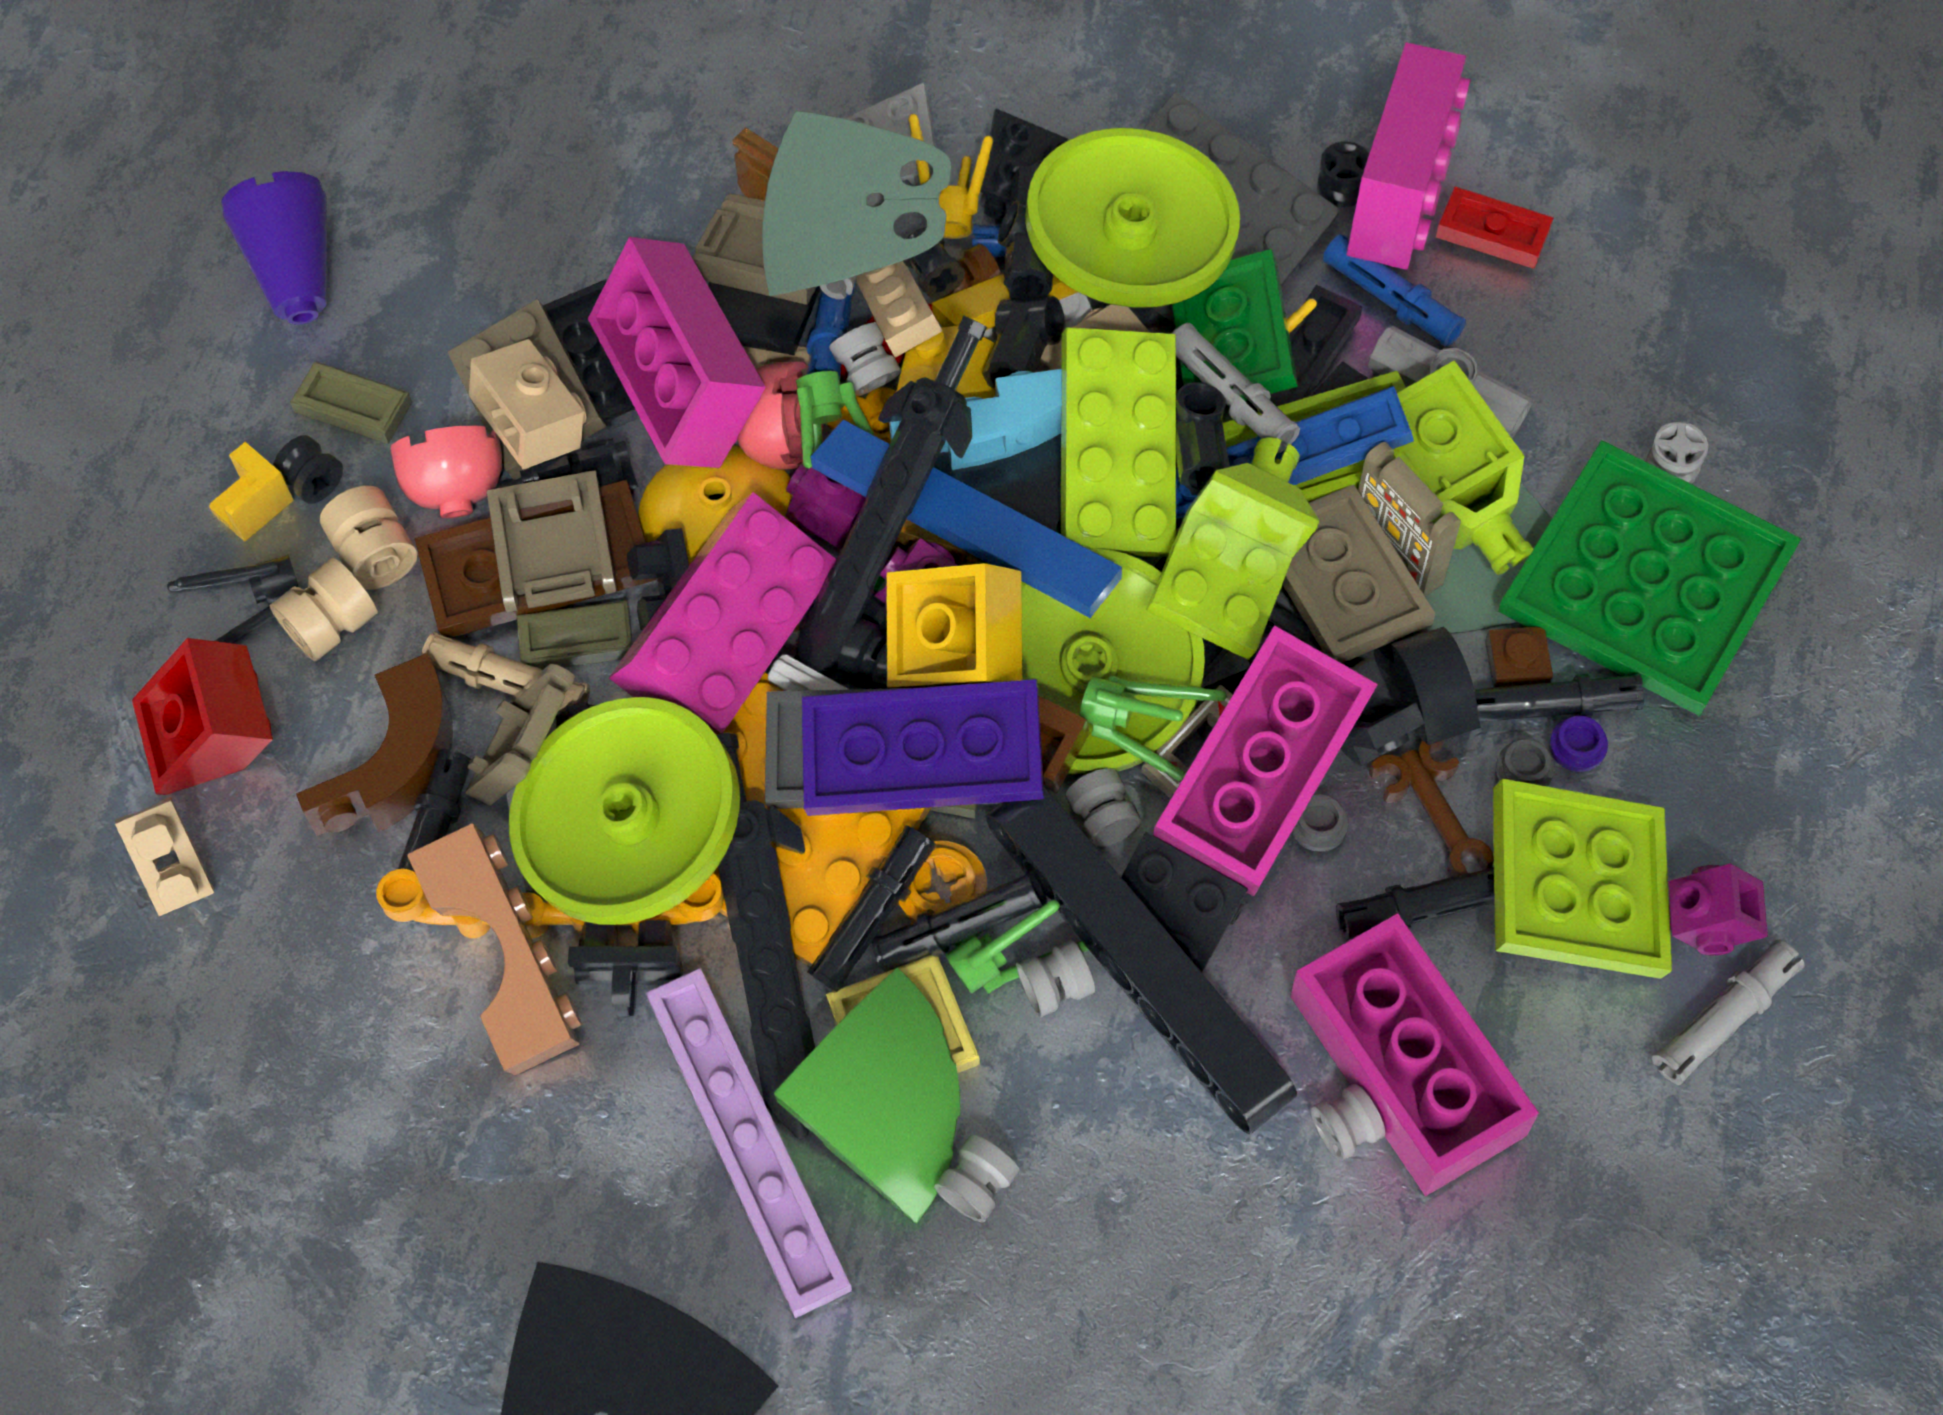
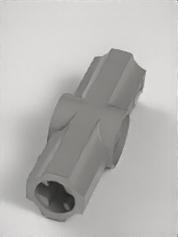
M1394 326L1386 328L1378 339L1374 351L1369 358L1368 368L1381 375L1398 370L1407 388L1455 360L1511 438H1514L1531 408L1533 398L1479 371L1473 356L1464 350L1446 348L1440 351Z

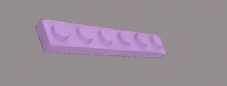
M701 968L647 992L646 995L794 1317L797 1318L851 1292L852 1289L848 1278Z

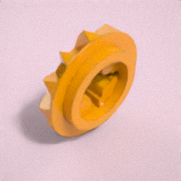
M933 841L937 847L927 861L924 862L908 887L911 894L905 902L899 901L897 904L900 905L912 923L916 921L917 915L923 911L931 909L936 913L987 891V876L984 866L971 850L955 842ZM933 868L937 876H941L945 883L955 881V884L950 886L949 903L941 899L937 892L929 894L925 892L932 888L931 869Z

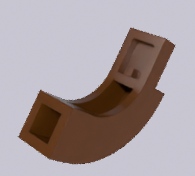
M428 653L374 675L389 713L388 730L377 752L361 766L296 793L302 811L316 836L326 832L333 833L346 830L353 826L358 819L370 815L377 831L381 832L404 819L415 810L416 798L419 794L425 793L439 750L448 749L451 751L453 738L451 710Z

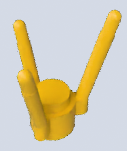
M911 114L909 116L911 137L924 142L919 117L916 114ZM985 136L970 186L972 159L969 156H964L961 162L957 186L948 185L939 194V205L946 213L943 238L961 239L969 236L972 232L973 215L978 213L979 194L993 144L991 136ZM916 160L920 185H922L931 178L929 166L926 161Z

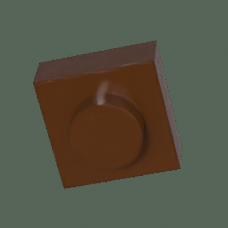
M1526 627L1488 631L1485 641L1493 687L1551 682L1553 672L1544 629L1540 627Z

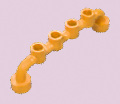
M396 869L390 871L382 877L377 885V900L384 913L392 920L399 922L413 920L433 925H456L460 933L468 938H479L485 935L491 928L486 922L469 916H442L433 910L415 872L412 870ZM712 873L704 884L683 902L670 910L646 920H666L670 922V925H680L713 918L719 913L724 903L720 880ZM523 893L533 915L532 919L525 922L532 938L543 935L549 925H573L576 933L581 935L584 921L564 914L548 902H543L534 893ZM645 920L618 925H631L635 934L638 935L639 923Z

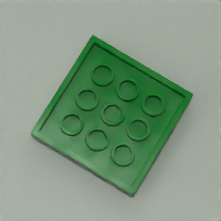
M1601 440L1501 600L1498 612L1526 627H1540L1544 629L1547 638L1621 676L1639 673L1643 681L1642 687L1701 716L1802 538Z

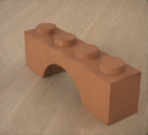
M472 823L407 854L429 905L433 910L442 916H469L482 920L493 929L500 941L504 954L502 983L497 995L480 1015V1018L504 1071L516 1076L579 1045L580 1042L574 1029L582 1025L580 1016L568 993L558 996L549 975L558 971L556 964L543 939L535 943L532 940L525 924L526 921L533 918L532 912L520 888L516 886L509 889L500 869L509 866V862L495 834L493 833L485 837L484 833Z

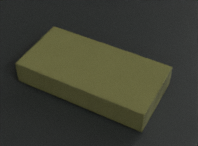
M314 361L290 403L295 413L389 444L411 406L412 400L409 392Z
M627 601L517 615L520 662L542 670L549 664H556L564 668L622 660L633 645L630 611Z

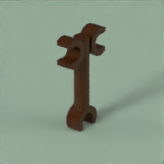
M1422 740L1418 752L1417 750H1411L1400 757L1395 755L1377 757L1371 763L1370 777L1373 779L1382 774H1391L1398 780L1397 783L1385 788L1383 799L1386 803H1395L1402 800L1407 794L1409 785L1412 786L1451 852L1447 862V871L1450 877L1468 873L1461 861L1464 857L1476 859L1482 870L1492 867L1494 855L1491 848L1481 840L1468 837L1435 782L1451 778L1456 773L1459 765L1457 757L1445 762H1437L1431 758L1430 754L1440 750L1444 740L1431 745H1427Z

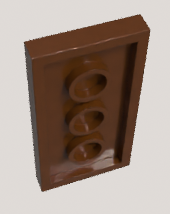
M627 480L600 487L617 591L656 581V578L633 580L630 576L627 553L634 546L646 542ZM572 499L520 509L522 521L575 512ZM491 517L414 538L438 631L441 635L449 638L517 620V615L545 612L606 595L602 581L597 580L593 581L595 596L528 608L526 596L522 594L517 595L518 611L507 613L502 598Z

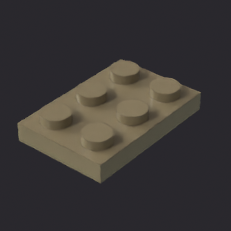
M538 299L447 352L469 395L472 358L530 339L542 357L546 356L553 362L558 378L568 391L576 393L581 399L586 411V422L583 424L581 441L607 427L552 320ZM472 401L489 435L493 428ZM500 439L502 464L506 472L516 480L521 477L520 470L523 469Z
M1354 484L1309 502L1320 521L1316 531L1292 558L1283 581V586L1324 654L1340 663H1344L1433 625L1434 610Z

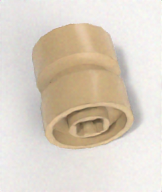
M359 486L346 490L326 504L320 514L319 523L333 548L339 553L340 561L365 590L383 588L400 580L412 569L417 561L418 553L402 524L398 523V517L384 492L375 486Z
M336 558L329 559L308 575V587L306 589L294 586L270 604L273 615L285 632L315 662L340 644L341 631L346 630L354 633L378 615V610L369 594L354 575Z

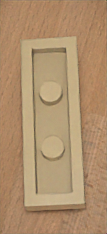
M903 261L857 275L856 282L895 357L942 332L913 275Z

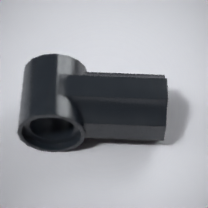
M1045 296L1001 300L995 316L998 337L982 373L988 386L996 388V378L1007 377L1015 372L1031 371L1035 373L1046 345H1056L1061 341L1065 319L1064 311L1058 298Z
M1199 382L1182 386L1176 396V461L1180 484L1186 486L1190 490L1191 495H1198L1216 470L1230 467L1222 423L1226 400L1217 388Z

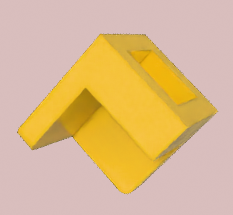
M246 442L229 454L240 478L209 504L212 513L244 542L294 501L281 472Z

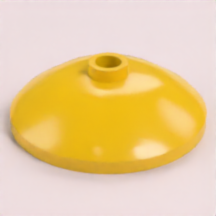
M736 445L732 446L720 468L666 464L650 480L640 501L638 519L645 542L655 541L667 529L682 528L690 566L728 511L752 492L785 517L793 496L786 492L791 478L784 469L766 467L750 459L740 446ZM714 494L724 495L718 500L708 499L709 496ZM785 517L787 520H789L792 524H794L797 528L800 529V526L797 523Z

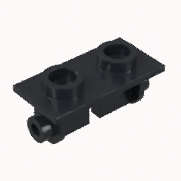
M613 438L607 440L608 444L577 452V455L567 457V455L520 470L523 484L596 471L600 487L627 480L629 489L638 487L625 441L614 444Z

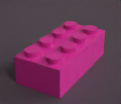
M1405 42L1362 175L1346 256L1408 270L1414 249L1424 251L1432 220L1424 219L1423 217L1424 214L1435 215L1442 188L1440 183L1445 181L1452 155L1450 150L1455 148L1462 118H1460L1461 112L1454 111V108L1464 109L1471 79L1462 77L1466 55Z
M629 236L588 320L664 464L720 468L766 387L685 244Z
M752 492L728 511L609 679L632 697L662 699L680 705L700 717L716 735L722 734L819 594L829 571L834 567L837 559L757 494Z
M1274 625L1156 823L1153 836L1248 888L1247 893L1255 896L1378 684Z
M1398 913L1296 971L1290 995L1291 999L1350 1085L1358 1084L1368 1094L1382 1118L1386 1139L1425 1196L1528 1135L1539 1112Z

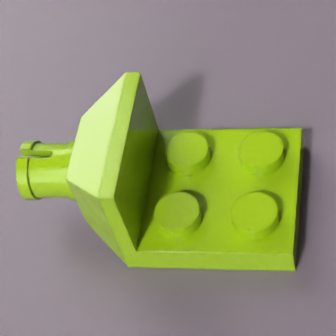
M1454 360L1397 393L1414 442L1395 448L1392 460L1399 456L1443 503L1440 516L1432 520L1434 524L1449 512H1453L1461 520L1453 549L1462 550L1474 543L1488 559L1495 574L1500 575L1508 571V563L1515 567L1533 551V547L1528 541H1525L1510 517L1518 502L1525 456Z
M1272 437L1262 438L1257 442L1251 464L1244 463L1216 470L1187 509L1146 609L1147 612L1248 660L1257 651L1292 558L1316 531L1320 521L1299 487L1288 483L1300 459L1297 449L1288 443L1281 460H1275L1282 440Z

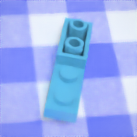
M1062 369L1035 373L1031 371L1015 372L1007 377L996 378L995 397L986 399L979 397L965 398L967 401L966 406L971 408L972 440L963 458L955 455L947 440L941 452L949 453L951 469L956 470L1013 456L1061 434ZM901 421L889 422L890 441H892Z

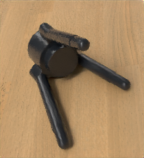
M285 555L252 566L179 577L176 581H170L167 584V589L170 592L249 580L256 603L268 601L269 607L215 640L217 642L232 643L275 618L270 609V604L294 586L299 587L289 555Z

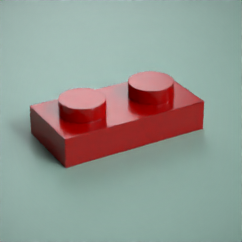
M1455 186L1439 222L1436 238L1535 269L1554 217Z

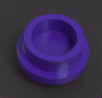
M1574 716L1561 721L1555 726L1550 736L1549 748L1555 761L1562 767L1575 772H1586L1598 767L1602 763L1608 750V740L1602 727L1594 719L1586 716Z

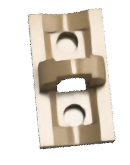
M172 797L163 799L139 812L115 819V826L158 916L214 893L211 880ZM170 851H175L179 861L158 870L156 863L159 857L170 853Z

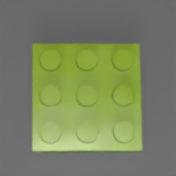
M1500 780L1493 787L1495 951L1659 979L1672 971L1665 808L1520 781Z

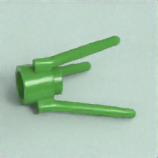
M821 371L805 375L796 380L801 416L803 465L805 468L812 467L810 456L823 443L821 424L840 419L842 417L841 408L844 406L847 407L857 427L874 435L856 400L853 383L841 384L838 372Z
M1092 676L1086 688L1079 716L1087 719V723L1094 724L1091 736L1108 740L1157 770L1166 773L1177 781H1182L1186 775L1182 769L1115 729L1116 725L1126 728L1131 719L1132 712L1173 721H1181L1183 719L1182 711L1138 700L1136 695L1221 702L1227 698L1226 692L1201 687L1128 681L1115 676H1110L1109 680Z
M1051 900L994 940L988 933L978 939L983 933L981 932L954 943L956 947L945 954L967 990L972 994L981 987H984L986 992L990 994L1003 984L1019 978L1016 965L999 971L998 968L1007 963L1001 951L1058 911L1060 907L1059 902ZM1002 902L998 905L988 908L984 911V913L995 908H998L1004 905L1006 902ZM1082 941L1076 943L1082 953L1089 951ZM1052 951L1038 956V958L1048 956L1052 953Z

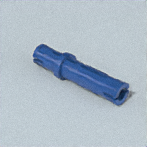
M1340 234L1330 242L1324 252L1323 262L1331 265L1365 291L1394 309L1400 321L1406 325L1414 323L1440 341V344L1444 347H1449L1458 339L1465 327L1466 319L1456 315L1433 299L1430 289L1423 284L1413 285L1384 264L1346 256L1349 240L1344 235Z
M856 281L850 295L847 294L844 299H834L823 291L821 292L815 330L810 333L807 341V352L810 356L806 375L821 371H836L840 379L842 364L836 362L829 346L836 339L847 333Z

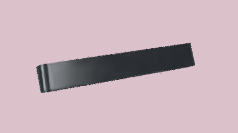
M1045 787L1044 799L1002 802L985 815L990 830L1024 873L1033 871L1038 876L1045 890L1047 900L1049 902L1051 900L1059 902L1060 907L1057 911L1238 1128L1247 1134H1252L1297 1097L1296 1088L1283 1068Z

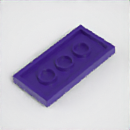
M1036 679L802 697L804 810L807 816L1044 799L1039 690Z

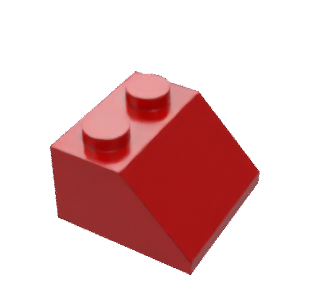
M186 638L132 699L155 793L158 795H168L242 771L273 740L271 723L266 716L258 687V676L253 669L247 645Z

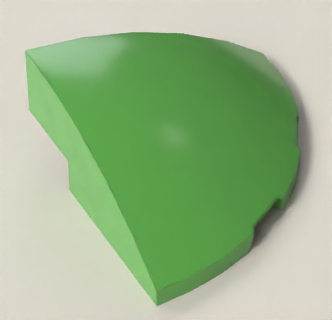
M896 968L817 1045L776 1090L774 1095L782 1107L823 1141L824 1146L917 1225L938 1194L934 1185L943 1172L949 1170L954 1153L952 1147L955 1139L957 1118L960 1116V1087L957 1066L952 1060L948 1043L943 1034L944 1028L939 1018L916 985L902 971Z

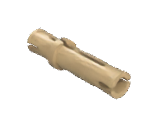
M435 631L426 639L421 655L428 653L435 669L464 678L465 683L470 687L479 689L484 685L513 696L543 671L538 667L495 654L492 646L481 643L475 647L443 636ZM573 681L570 689L565 693V699L559 711L563 712L570 705L588 703L590 685Z

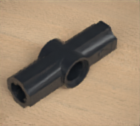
M1040 162L1030 166H1020L1012 177L1010 207L1004 216L998 234V243L1006 247L1004 285L1009 289V298L1045 297L1053 289V274L1046 268L1034 251L1028 237L1025 220L1030 183L1035 171L1041 164Z

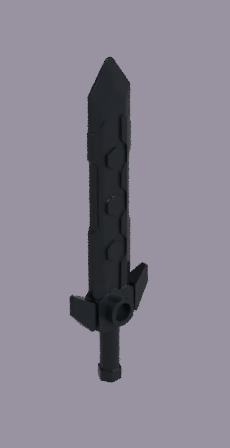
M963 316L958 326L959 331L935 381L924 377L918 379L916 383L913 381L908 382L887 399L878 420L882 423L901 422L867 491V498L834 567L829 571L799 636L800 663L818 673L823 672L839 660L842 647L857 622L861 620L872 597L877 579L907 517L915 507L946 440L959 458H963L972 440L971 408L966 406L967 401L964 395L955 391L979 340H982L987 329L985 325L971 318Z
M731 732L717 734L716 736L724 744L732 758L740 790L737 826L728 850L718 865L732 941L736 944L752 1025L750 1032L764 1103L767 1109L796 1138L805 1139L810 1130L782 1107L774 1095L784 1081L815 1049L810 1019L805 1011L790 937L791 925L776 851L771 846L772 842H775L777 847L804 854L805 846L800 827L774 806H771L769 810L761 802L756 800L747 801L737 749H739L737 734Z

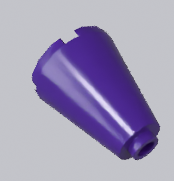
M303 172L272 173L274 182L261 185L256 184L255 177L246 179L229 189L221 199L223 218L275 316L287 320L288 323L293 325L310 323L318 318V313L323 311L327 305L326 193L322 189L321 182L317 177Z

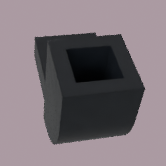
M1444 626L1431 631L1424 628L1374 649L1377 665L1399 684L1401 701L1415 702L1425 724L1413 731L1427 745L1481 728L1475 690L1469 669L1456 641Z
M1355 657L1342 664L1378 684L1341 747V750L1349 759L1363 766L1410 741L1407 733L1422 726L1425 722L1415 702L1392 700L1374 658Z

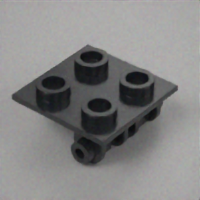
M996 108L993 113L990 130L993 144L980 190L983 193L980 204L984 208L985 215L990 218H1001L1004 212L1009 209L1012 177L1020 166H1030L1037 162L1041 163L1057 147L1071 140Z
M1145 832L1121 876L1202 973L1229 924L1234 925L1244 908V904L1241 902L1248 891V888L1148 832Z

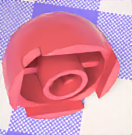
M804 362L772 363L756 369L766 388L739 433L737 442L750 459L763 466L773 469H798L803 463L800 404L796 380L803 377L801 370L808 367Z
M453 426L425 431L426 441L411 446L410 438L407 436L391 445L390 452L393 469L400 489L409 500L425 509H439L441 518H458L472 514V504L488 498L487 490L497 487L502 471L500 439L494 430L487 436L485 426Z

